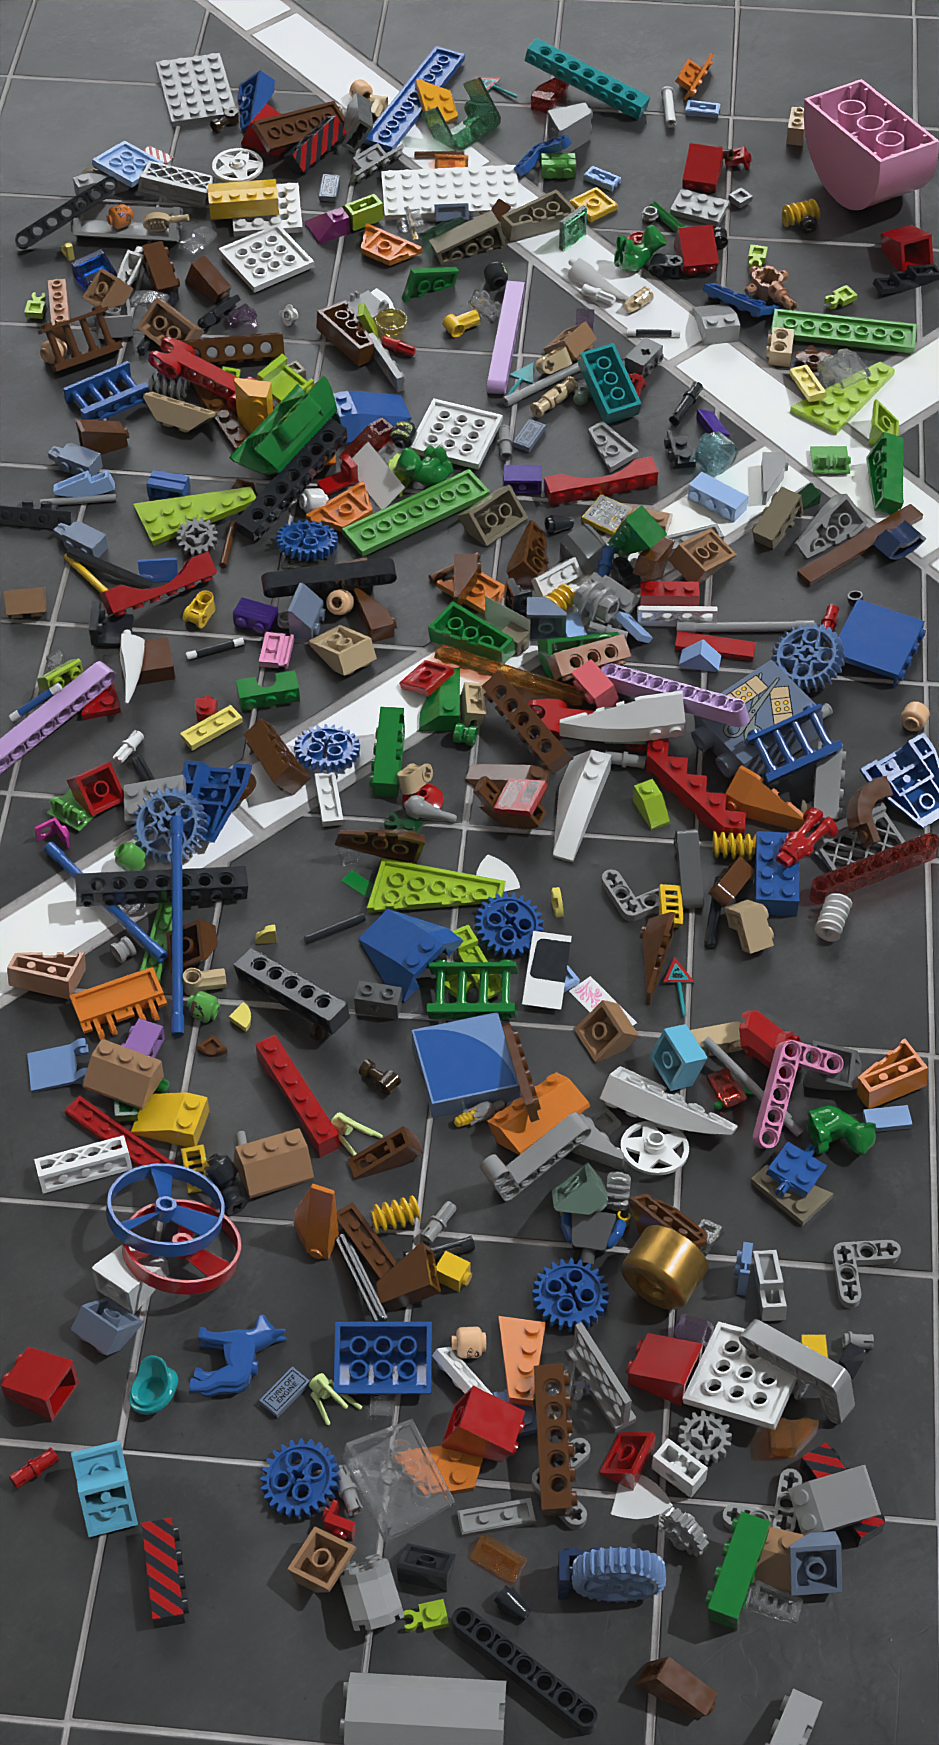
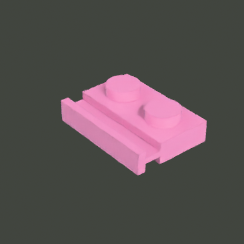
M266 632L259 658V667H285V669H288L294 635L285 636L283 633Z

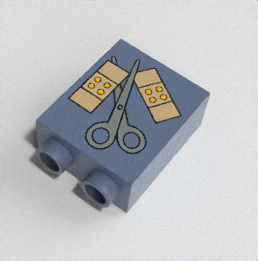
M769 660L720 693L745 702L750 717L747 725L734 727L694 715L696 729L691 732V737L702 752L711 749L716 754L717 766L727 778L733 777L741 765L762 776L766 773L767 769L754 743L745 745L744 741L748 737L747 734L755 729L761 731L801 713L804 707L814 702L772 660ZM821 710L819 713H817V715L823 725V715ZM809 717L798 722L808 743L819 737ZM791 726L780 730L792 755L802 748ZM772 734L761 739L774 766L785 760Z

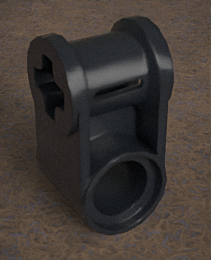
M656 253L652 256L648 271L655 277L678 279L683 275L681 269L683 259L678 255Z
M620 556L613 559L612 579L628 590L640 588V581H642L640 576L633 574L634 568L627 558Z

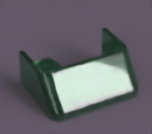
M481 77L463 84L470 97V100L465 103L464 107L468 118L451 130L438 106L420 113L433 138L455 151L465 150L501 123V116Z

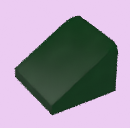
M809 483L798 492L802 497L803 509L820 504L821 493L813 483Z

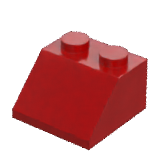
M111 762L99 764L66 780L75 800L90 816H94L124 801V791Z

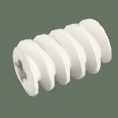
M838 893L830 894L826 897L815 925V931L819 937L830 942L840 939V934L843 931L845 921L852 907L851 899Z

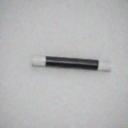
M627 329V336L680 337L681 330Z
M241 637L186 653V658L191 660L244 645V640Z

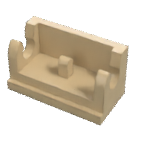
M464 682L460 694L462 724L466 727H469L472 720H477V727H479L484 717L487 716L486 698L483 695L485 690L481 686L483 683Z

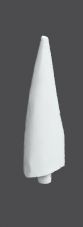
M137 246L134 252L127 251L117 276L129 286L133 283L144 262V255L141 254L142 248L140 246Z
M578 257L577 260L570 258L568 264L572 266L568 272V278L583 286L587 284L597 289L601 288L604 292L614 295L617 299L626 301L629 299L627 295L609 283L591 264Z
M130 630L123 631L120 643V663L125 680V705L129 703L139 680L145 648V640L139 636L131 635Z

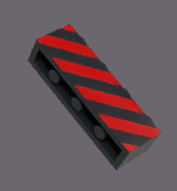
M336 115L328 116L283 157L293 173H305L310 169L309 166L312 163H316L321 159L320 156L332 149L331 146L342 140V136L346 131Z
M826 1442L802 1456L799 1466L809 1481L849 1469L843 1466L837 1451L834 1448H830ZM881 1512V1515L850 1525L844 1529L857 1547L882 1533L885 1518Z
M172 1518L143 1522L142 1531L154 1627L156 1629L186 1623L185 1614L189 1613L187 1598H182V1590L186 1589L184 1573H179V1566L183 1565L182 1551L176 1548V1542L180 1541L179 1527L173 1525Z

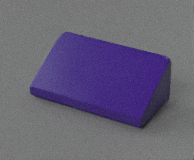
M697 410L696 419L713 442L730 437L729 432L712 411Z

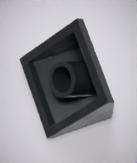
M407 1543L397 1564L398 1581L447 1592L456 1554Z

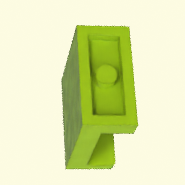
M283 354L257 374V381L271 382L272 398L278 403L297 384L305 393L314 385L312 378L306 381L287 365L288 358Z

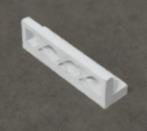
M637 606V622L641 626H676L677 622L706 623L716 622L717 607Z
M124 1135L34 1159L43 1194L132 1169ZM122 1145L120 1149L110 1150L111 1147ZM91 1152H98L97 1155L88 1156ZM69 1158H76L72 1162H65ZM53 1164L50 1168L41 1169L43 1165Z

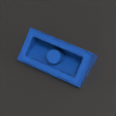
M177 558L138 560L139 575L153 581V583L170 582L178 574Z

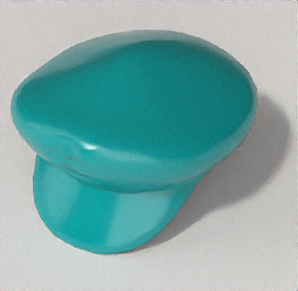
M153 1355L148 1356L142 1360L139 1366L137 1377L129 1392L130 1406L139 1414L150 1415L159 1412L171 1401L177 1389L178 1375L173 1369L167 1367L162 1358Z

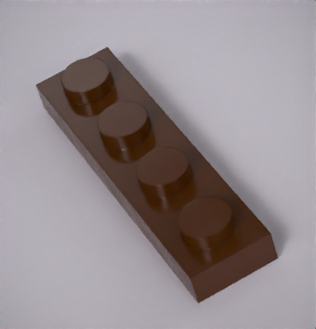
M353 1202L337 1211L338 1225L349 1237L351 1243L377 1279L380 1280L397 1264L396 1260Z

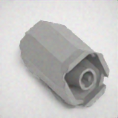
M380 1554L370 1555L365 1558V1562L356 1564V1561L348 1562L339 1576L354 1631H360V1625H365L366 1630H372L396 1622L394 1617L396 1615L400 1619L404 1617L389 1561L386 1558H381Z

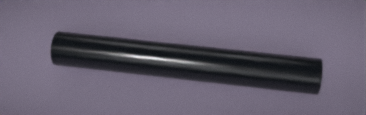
M363 913L308 934L304 936L306 944H309L366 921Z

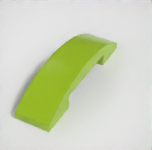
M469 924L452 931L463 939V943L456 949L461 962H488L480 950L478 939ZM468 974L479 990L480 974ZM489 974L488 999L501 994V978L498 974Z

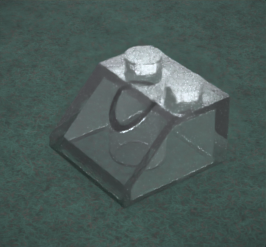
M841 349L837 354L826 356L817 363L820 382L840 389H844L871 376V372L859 355L848 349Z

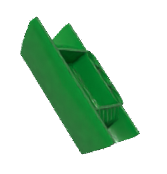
M323 375L307 393L297 384L229 458L233 462L263 475L280 473L337 411L335 397L328 379Z

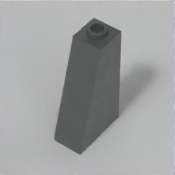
M357 92L347 105L344 122L346 133L342 136L341 146L353 153L357 152L373 129L370 100Z

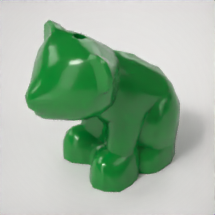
M654 225L646 227L641 243L634 245L633 240L619 235L616 239L614 265L629 272L638 271L644 267L657 250L668 243L665 241L663 234Z
M429 445L424 450L425 457L422 461L411 448H405L396 466L393 468L394 471L411 477L427 487H432L445 481L453 473V467L448 460L447 453L440 445L436 448Z
M830 1105L807 1111V1128L813 1144L817 1148V1154L828 1151L829 1144L840 1139H846L851 1150L859 1155H864L875 1144L876 1124L873 1122L860 1123L841 1109Z

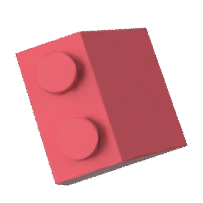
M592 659L572 672L574 678L573 685L579 692L581 690L584 692V697L590 705L593 703L597 708L617 707L616 703L620 701L614 684Z

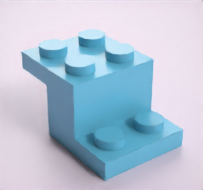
M120 1440L71 1452L88 1536L92 1537L138 1525Z

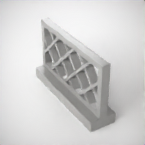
M149 160L144 172L140 174L138 191L205 207L208 196V184H213L215 176Z
M883 802L874 805L872 810L874 823L876 824V822L883 820L887 826L886 830L876 828L878 834L885 836L883 843L878 842L874 844V846L882 848L879 854L868 852L869 847L866 848V851L854 848L856 840H860L856 829L849 831L847 818L836 822L838 827L836 837L826 839L822 836L813 846L836 880L906 848L907 843L886 814L887 808ZM887 837L896 839L899 844L896 846L886 844ZM841 838L853 839L852 846L841 844ZM830 845L836 847L834 855L825 852L823 846ZM838 848L850 851L848 859L837 856ZM852 853L863 855V861L856 862L851 860ZM835 861L847 864L846 869L838 872L834 866Z
M583 1323L576 1324L574 1347L566 1350V1355L616 1433L636 1422V1416L631 1410L632 1400Z

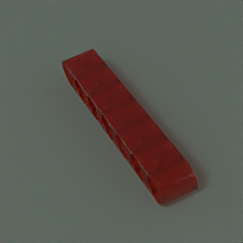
M927 833L820 875L812 881L810 899L816 904H824L826 897L830 894L846 895L929 862L937 857L939 837L936 834Z

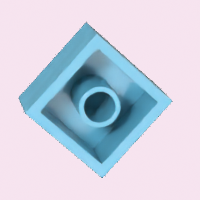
M684 1024L663 1030L650 1055V1059L670 1091L693 1086L707 1060V1056L696 1041L693 1033Z

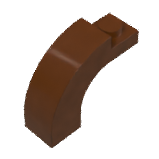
M487 776L481 777L473 790V793L482 802L479 808L494 820L514 828H537L541 825L547 813L540 803H538L532 816L495 813L493 807L502 792Z
M887 776L875 778L857 789L848 803L849 831L857 830L863 849L881 841L873 820L872 810L875 803L882 802L893 795Z

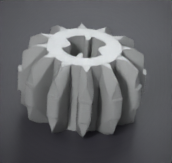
M610 1172L608 1174L606 1184L608 1202H606L607 1209L625 1211L628 1208L631 1184L629 1174H624L623 1172Z

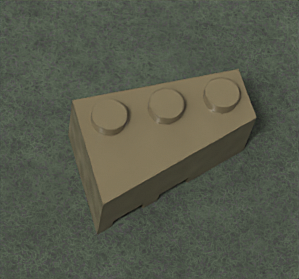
M781 486L779 491L773 494L770 505L763 509L759 522L756 521L752 527L754 541L774 550L786 535L785 530L787 527L792 528L795 525L793 520L797 516L801 517L804 514L801 495Z

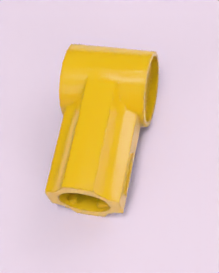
M472 310L457 317L454 314H450L444 318L442 324L452 337L457 338L466 329L480 324L481 319L478 312Z

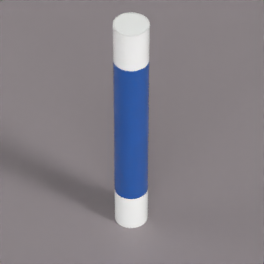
M59 683L55 684L10 714V719L13 722L61 691L62 686Z

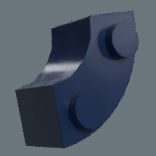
M904 520L892 530L885 529L883 533H880L873 545L890 559H900L916 550L927 538Z

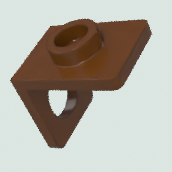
M499 198L491 210L500 224L502 215L508 213L511 206Z

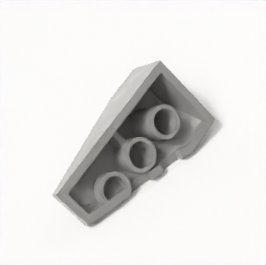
M847 493L836 494L821 508L795 545L805 558H809L832 545L855 536L868 521Z

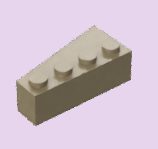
M556 189L502 215L500 226L503 235L509 241L575 226L577 210Z
M492 210L429 240L433 253L441 265L462 260L464 256L473 257L477 256L479 252L486 251L488 253L497 247L501 249L507 247L500 223Z

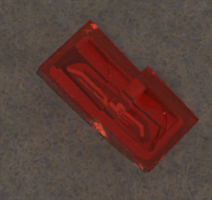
M728 1068L707 1075V1081L712 1090L726 1108L747 1101V1097L739 1082L733 1079Z

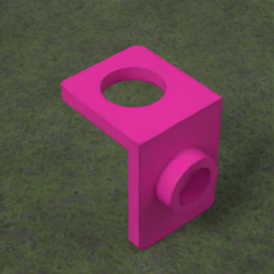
M56 817L34 828L38 841H42L57 833L67 849L71 848L70 834L66 826H61ZM50 827L47 833L41 834L42 829Z

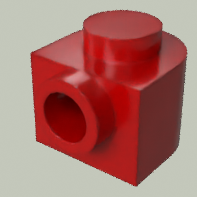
M203 696L196 699L195 710L198 722L218 712L217 699H213L211 696Z

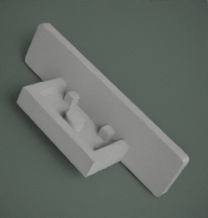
M377 143L353 157L351 162L358 171L352 175L350 183L361 182L366 175H372L379 167L387 166L392 159L397 160L400 158L405 146L401 144L390 152L385 153Z

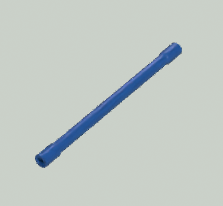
M49 842L46 844L44 851L74 879L75 873H83L65 856V853L55 843ZM117 905L103 906L146 948L147 952L159 963L167 959L168 953L157 942L153 941Z

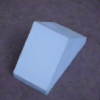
M701 640L682 649L679 667L718 673L721 655L706 641Z

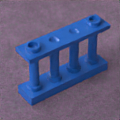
M128 361L63 388L65 402L68 404L76 401L81 407L80 411L83 420L107 419L146 402L143 396L145 393H149L148 385L145 382L136 385L131 379ZM124 380L130 389L120 392L115 383ZM108 387L113 396L104 399L99 390ZM92 394L97 403L88 406L82 397Z
M814 703L804 707L801 713L761 731L755 729L747 734L748 737L744 741L745 745L754 743L767 769L763 777L766 786L835 755L842 750L843 746L840 740L833 742V740L829 739L817 715L823 707L821 703L816 706ZM808 717L822 742V748L816 751L814 748L811 749L798 723ZM791 726L804 751L803 757L796 759V757L792 756L780 732L781 729ZM770 734L773 735L785 759V765L779 768L774 766L761 740Z

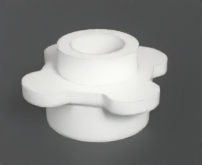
M288 304L283 311H280L279 316L283 318L286 326H291L292 322L298 319V312L292 305Z

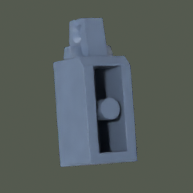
M74 443L66 444L64 448L53 446L48 452L49 459L57 462L60 470L74 475L89 471L92 477L103 467L101 453Z
M73 522L70 526L60 523L54 529L55 536L63 541L64 547L67 550L70 547H74L99 558L108 549L106 534L82 522Z

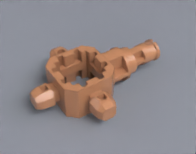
M753 266L749 269V274L752 278L751 284L745 288L746 295H756L761 300L772 298L774 303L783 304L787 310L795 311L798 304L789 298L788 290L782 287L783 282L789 276L786 270L778 272L773 266H765L763 268Z

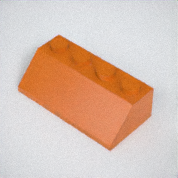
M556 1072L549 1075L539 1085L534 1086L537 1094L535 1097H538L541 1110L537 1111L540 1120L530 1121L523 1096L515 1099L511 1105L497 1112L494 1117L489 1119L487 1122L496 1143L520 1155L572 1113H578L579 1115L589 1108L590 1103L569 1078Z

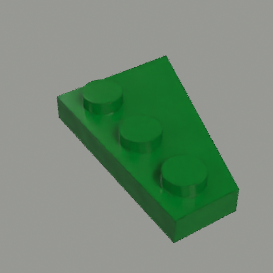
M457 267L411 269L402 300L407 302L410 301L411 297L425 296L426 292L432 290L437 292L454 286L459 270Z

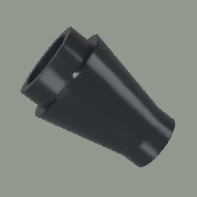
M550 515L545 518V530L554 534L568 528H573V517Z
M505 1585L494 1599V1602L498 1605L497 1608L514 1616L521 1622H524L532 1612L513 1587L510 1588Z

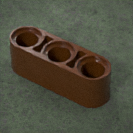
M738 856L713 885L708 894L723 908L726 907L752 876L755 869L741 856Z

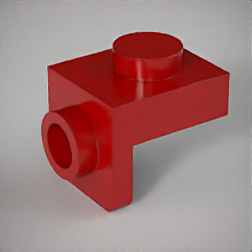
M333 1500L331 1506L325 1508L322 1516L325 1531L332 1533V1535L342 1540L348 1539L353 1541L356 1535V1522L337 1516L339 1502Z

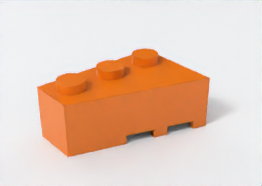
M904 1038L896 1049L887 1052L884 1059L880 1062H875L858 1077L857 1095L868 1109H872L927 1086L928 1067Z

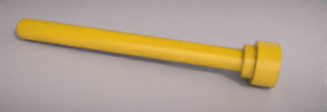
M67 553L64 555V559L100 593L108 590L78 561L67 557Z

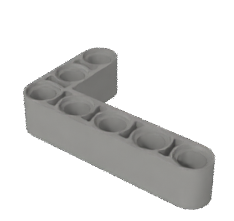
M572 1113L507 1166L502 1163L497 1155H491L481 1163L480 1169L502 1199L509 1201L582 1143L591 1134V1128L578 1113Z
M754 1319L740 1335L739 1341L746 1349L818 1389L823 1413L831 1422L841 1424L854 1408L855 1401L851 1376L841 1365L757 1319Z

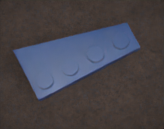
M715 283L704 284L702 290L708 293V296L711 298H720L723 303L733 304L738 310L751 312L750 315L754 317L774 314V310L779 309V306L776 305L766 306L765 301L749 299L748 295L734 294V290Z

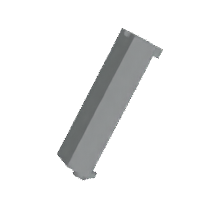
M78 202V207L83 208L86 206V203ZM97 204L77 218L74 217L70 226L71 232L76 237L179 242V231L182 230V222L169 223V228L164 231H149L143 227L144 217L149 213L162 212L169 216L183 215V209L181 207L129 206L134 216L131 225L115 229L112 225L108 224L107 215L109 209L117 205Z
M350 1672L349 1682H344L343 1698L347 1699L345 1719L340 1720V1735L344 1736V1745H503L506 1681Z

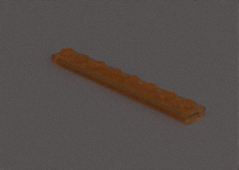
M444 644L435 651L434 658L445 664H454L461 669H469L477 672L479 675L491 677L500 670L507 680L516 687H525L535 693H544L554 699L569 701L572 705L582 706L586 701L584 692L582 690L579 692L575 686Z

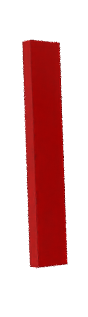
M81 1096L64 1110L66 1116L101 1141L124 1135L131 1163L137 1167L159 1163L176 1165ZM122 1145L114 1146L111 1148L113 1150H117L122 1148Z

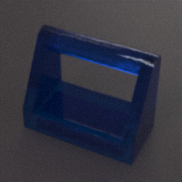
M101 249L71 263L73 277L86 290L93 280L88 282L85 276L100 270V268H104L107 272L117 277L115 269Z

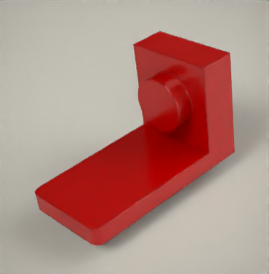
M348 454L343 456L341 471L318 481V487L325 494L329 495L358 482V465Z

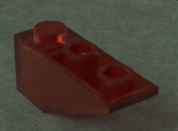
M554 77L537 86L531 95V110L548 114V110L556 107L557 101L562 98L565 89H568L569 84Z
M383 417L372 422L339 455V458L342 460V457L347 454L353 458L367 442L370 443L376 452L388 441L394 444L390 437L394 427Z

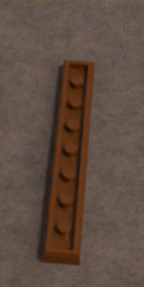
M910 503L797 571V576L807 585L812 586L875 548L876 546L873 543L876 541L877 536L883 533L885 529L892 530L904 520L913 525L922 520L924 514Z

